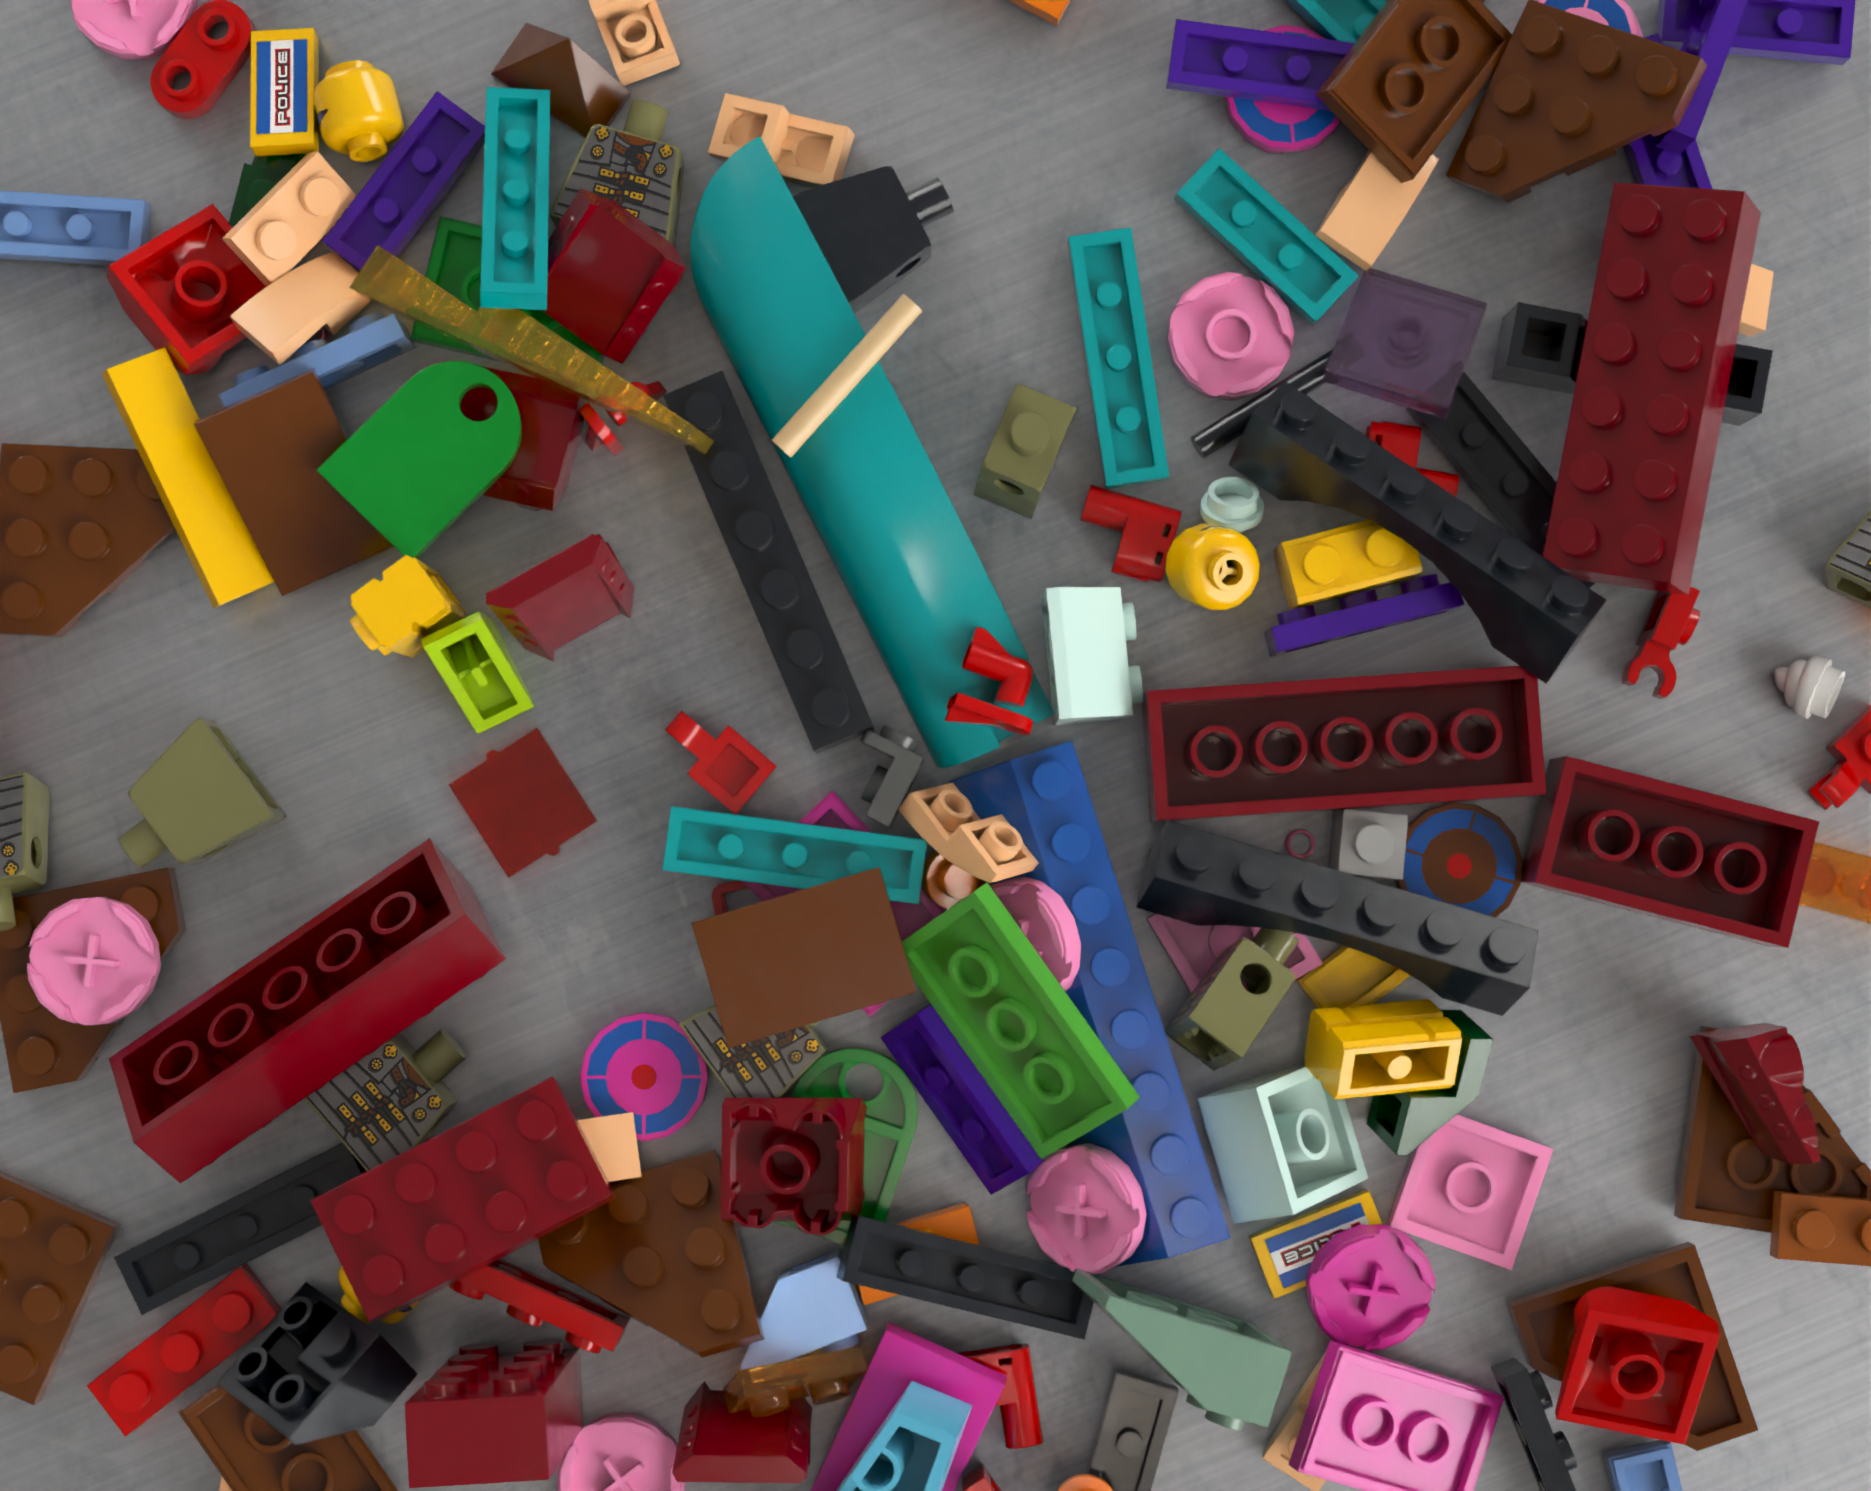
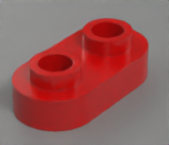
M213 0L201 5L192 14L154 66L150 79L152 93L159 104L173 116L182 119H194L208 113L250 58L251 31L256 30L250 18L238 5L227 0ZM219 22L228 23V32L223 38H210V30L215 24ZM180 73H190V84L183 90H174V78Z

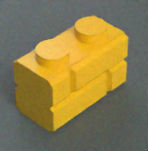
M1370 520L1285 541L1273 550L1289 610L1410 580L1423 572L1419 552L1405 540Z
M405 555L383 571L382 581L374 578L350 595L352 602L350 604L357 613V615L349 620L352 627L369 649L374 651L378 648L384 656L394 651L403 656L415 658L425 650L422 646V638L466 618L465 613L467 611L440 574L415 557L411 558L408 555Z
M1430 999L1347 1006L1344 1010H1341L1339 1007L1313 1009L1312 1013H1310L1304 1054L1305 1067L1317 1080H1321L1322 1086L1334 1100L1452 1088L1455 1085L1462 1043L1461 1030L1448 1017H1443V1012Z

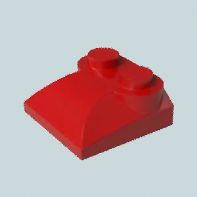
M214 204L209 205L108 265L107 279L124 312L155 350L166 347L175 369L185 375L201 374L211 370L218 364L223 352L246 338L237 329L230 316L249 299L267 287L223 241L222 238L233 227Z
M1599 1287L1590 1290L1579 1299L1574 1309L1576 1330L1555 1409L1556 1419L1685 1445L1720 1338L1716 1320L1682 1300L1616 1287Z

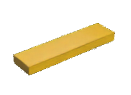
M166 347L106 369L102 373L105 383L213 609L275 582L194 426L195 421L199 417Z

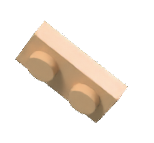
M318 151L308 152L222 239L265 286H268L287 274L332 229L357 195Z

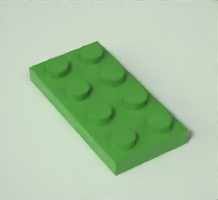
M988 882L902 941L914 981L1041 1159L1127 1110L1140 1098Z

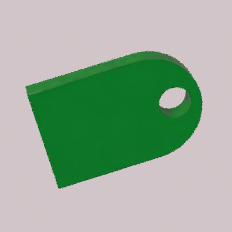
M464 361L436 363L413 375L317 471L403 556L408 555L411 558L415 557L418 559L510 467L518 453L522 438L520 412L511 391L499 377L488 369ZM479 387L491 390L497 396L498 405L495 413L489 419L472 421L462 414L461 402L468 391Z
M862 1047L837 1049L818 1058L802 1074L791 1098H856L847 1089V1072L853 1066L860 1063L871 1064L881 1072L883 1077L881 1091L871 1099H863L867 1106L864 1134L863 1190L865 1191V1197L860 1215L886 1221L917 1126L918 1103L916 1093L903 1069L883 1053ZM772 1221L802 1231L796 1226L794 1221ZM840 1221L833 1232L825 1236H814L844 1245L843 1240L847 1238L851 1221Z

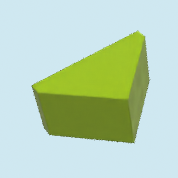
M478 611L421 639L423 648L477 734L534 707L532 698L500 631L491 617Z

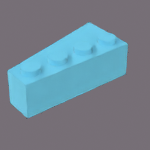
M911 1381L836 1491H942L973 1405Z

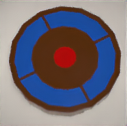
M1447 803L1423 811L1408 824L1403 880H1395L1398 889L1496 918L1510 906L1521 885L1523 859L1515 835L1499 816L1478 805Z

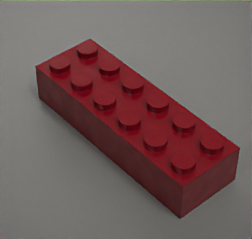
M1614 183L1543 552L1544 558L1580 581L1689 595L1761 212L1745 191Z
M1521 666L1151 690L1143 694L1142 712L1150 822L1529 797L1546 794L1538 679Z
M429 838L110 1057L109 1062L134 1144L181 1184L506 960L470 883Z

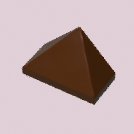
M525 23L491 73L494 79L508 88L550 90V116L585 139L594 124L610 127L631 96L630 91L570 38L529 23Z

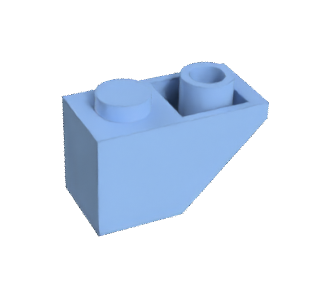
M841 1248L781 1271L760 1318L765 1339L749 1344L740 1366L745 1377L761 1372L764 1380L773 1379L799 1367L800 1364L797 1357L821 1348L824 1356H831L845 1351L860 1342L857 1333L867 1330L868 1318L862 1303L859 1302L855 1284L836 1278L842 1257Z

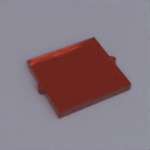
M539 728L534 729L500 752L490 750L486 755L487 760L449 784L508 878L513 877L547 854L551 856L558 855L561 851L560 845L598 822Z

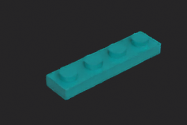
M486 87L480 308L547 310L550 90Z
M1129 227L1068 236L1067 244L1105 489L1166 481L1169 478V470L1132 229Z
M671 806L662 870L806 889L880 867L890 901L919 904L927 842L923 839Z

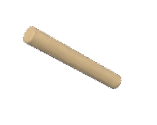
M902 294L771 441L791 458L923 312L919 306L908 296Z

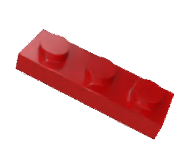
M499 1259L449 1285L454 1291L472 1299L483 1300L484 1295L487 1294L509 1304L506 1309L507 1314L528 1325L541 1327L543 1321H546L567 1331L564 1337L566 1341L582 1350L599 1354L602 1347L613 1352L621 1341L631 1319L503 1259Z
M245 1263L90 1382L87 1387L126 1437L263 1331L279 1313L281 1307L249 1265Z

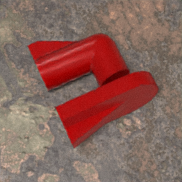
M659 381L646 385L641 382H631L605 401L602 406L613 422L620 427L633 416L639 419L649 417L654 412L655 402L666 394L667 390ZM588 402L578 409L589 424L585 443L592 452L603 443L614 456L624 449Z
M976 627L966 651L962 669L1001 682L995 702L1013 707H1024L1033 679L1032 666L1026 660L1010 655L986 629ZM956 693L950 697L946 708L948 712L944 721L992 725L1022 735H1030L1034 723L1033 720L1024 715L961 693Z

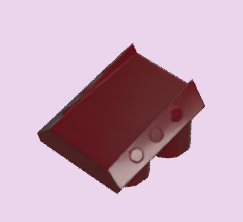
M580 188L548 240L547 310L542 311L602 355L623 364L634 346L638 344L647 331L648 325L665 299L675 291L682 281L683 272L687 266L672 243L611 199Z
M484 367L499 377L511 391L521 416L522 438L518 453L510 467L483 495L514 502L521 508L533 511L544 509L553 511L565 493L584 426V418L578 409L585 405L586 388ZM481 387L468 391L461 402L462 414L472 421L489 419L497 409V396L491 390Z
M591 534L487 592L486 604L524 649L554 662V650L620 613L631 619L635 587L626 575L610 544L605 542L600 534Z
M1760 1023L1709 1030L1689 1036L1762 1155L1787 1164H1811L1821 1161L1817 1148L1818 1137L1814 1118L1805 1101L1802 1090L1804 1068L1800 1050L1793 1036L1788 1034L1786 1027Z
M724 1098L722 1104L721 1220L736 1221L743 1227L759 1229L769 1225L772 1221H794L796 1226L806 1234L825 1236L833 1232L840 1221H851L853 1214L860 1215L865 1197V1191L863 1190L864 1134L867 1106L863 1099Z
M704 1381L684 1407L672 1474L677 1482L801 1484L802 1480L807 1479L808 1465H810L812 1407L794 1382L788 1391L710 1390Z

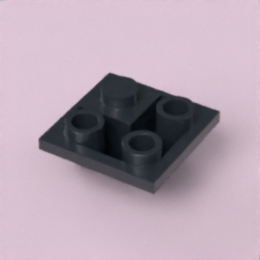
M305 1282L216 1383L288 1440L298 1445L374 1426L418 1373L380 1333Z

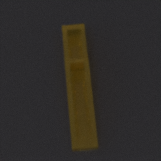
M377 245L349 287L375 305L698 452L706 454L714 442L695 426L522 310L479 308L478 311H475L379 245Z

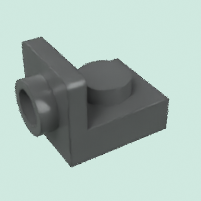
M884 725L879 735L866 729L860 741L891 757L893 761L889 769L880 765L876 767L861 799L871 804L866 813L867 817L891 828L899 813L898 808L906 799L925 760L923 757L913 753L918 741Z

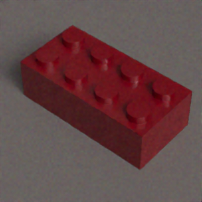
M1568 756L1549 759L1545 775L1546 794L1540 795L1522 867L1521 883L1764 946L1789 948L1820 821Z
M552 1076L310 1201L368 1322L382 1321L616 1199V1196L559 1082Z
M559 1339L526 1342L523 1344L524 1352L498 1353V1344L477 1343L459 1347V1355L448 1358V1361L440 1369H437L436 1373L428 1381H425L424 1385L405 1403L409 1488L549 1480L584 1426L580 1348L563 1349L562 1340Z

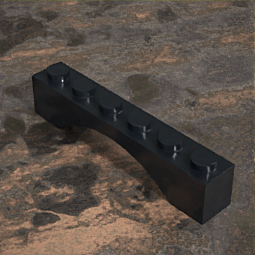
M721 370L664 394L663 397L813 751L816 754L863 735L866 729L870 731L875 730L723 371Z
M1285 381L1252 413L1228 464L1279 500L1308 501L1340 508L1368 519L1405 540L1430 560L1459 590L1479 619L1491 646L1545 684L1548 683L1576 647L1606 602L1605 598L1585 586L1580 580L1560 569L1528 547L1524 542L1510 535L1475 511L1471 506L1460 501L1422 475L1418 470L1385 450L1365 434L1356 430Z
M1170 820L1166 821L1148 852L1136 908L1197 926L1232 925L1260 927L1299 933L1335 942L1400 968L1424 983L1443 999L1503 1016L1530 989L1538 930Z

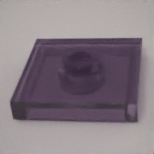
M1369 268L1367 271L1364 270L1325 369L1324 382L1446 419L1484 319L1487 303Z

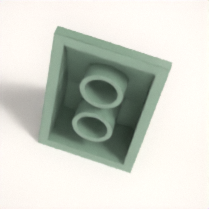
M1076 1268L1072 1281L1169 1378L1188 1393L1186 1402L1206 1410L1205 1418L1207 1420L1237 1431L1243 1430L1245 1422L1268 1428L1292 1355L1290 1349L1252 1322L1100 1275L1089 1274L1090 1272Z

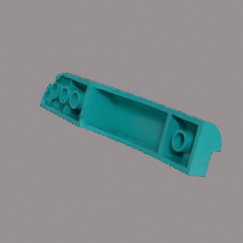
M759 136L732 154L718 169L706 187L697 207L692 226L690 259L693 280L702 306L770 440H772L865 337V333L792 194ZM878 360L791 458L774 442L772 444L856 606L935 765L938 768H946L986 754L1000 747L999 742L1016 734L992 725L944 722L948 712L946 708L949 699L956 693H961L1024 715L1034 721L1033 725L1054 715V712L1034 671L1024 707H1013L995 702L1001 682L962 669L963 660L976 627L986 629L1010 655L1024 659L1027 662L1030 659L927 453Z

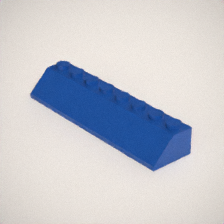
M1072 740L948 781V783L953 782L958 790L970 801L973 810L980 819L1002 814L1008 823L1018 831L1023 843L1039 862L1031 872L988 884L991 886L1004 880L1023 876L1042 881L1062 897L1072 913L1081 941L1080 968L1072 986L1065 992L1140 1096L1127 1110L1065 1145L1091 1143L1111 1150L1130 1167L1142 1188L1147 1213L1143 1239L1133 1255L1116 1267L1167 1259L1230 1239L1226 1221Z

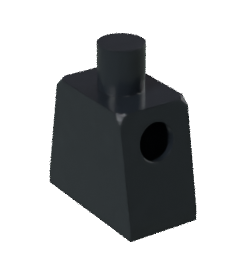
M892 166L877 168L793 195L798 208L854 313L861 310L931 257V243L923 227L954 212L950 198L938 177L906 193Z

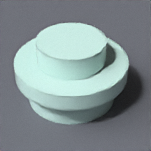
M1224 477L1210 484L1208 492L1201 499L1200 514L1208 524L1231 528L1242 533L1257 526L1262 521L1264 502L1259 496L1257 486L1251 481L1239 477Z

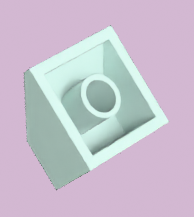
M1120 587L1046 588L1041 605L1054 726L1131 718L1133 716L1132 704L1143 703L1140 666H1128L1126 641L1136 640L1137 638L1133 602L1122 603Z
M1305 1063L1237 1082L1197 1099L1204 1120V1128L1209 1137L1222 1181V1189L1227 1198L1234 1224L1294 1215L1368 1179L1345 1099L1334 1100L1322 1086L1321 1080H1317L1305 1067Z

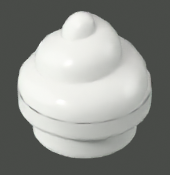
M1815 655L1810 657L1808 661L1796 660L1789 667H1778L1774 671V678L1777 687L1784 692L1786 704L1794 709L1795 714L1806 719L1812 714L1825 719L1830 714L1838 698L1845 678V671L1832 667V659Z

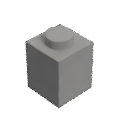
M1351 809L1334 810L1328 868L1358 877L1403 880L1409 815Z

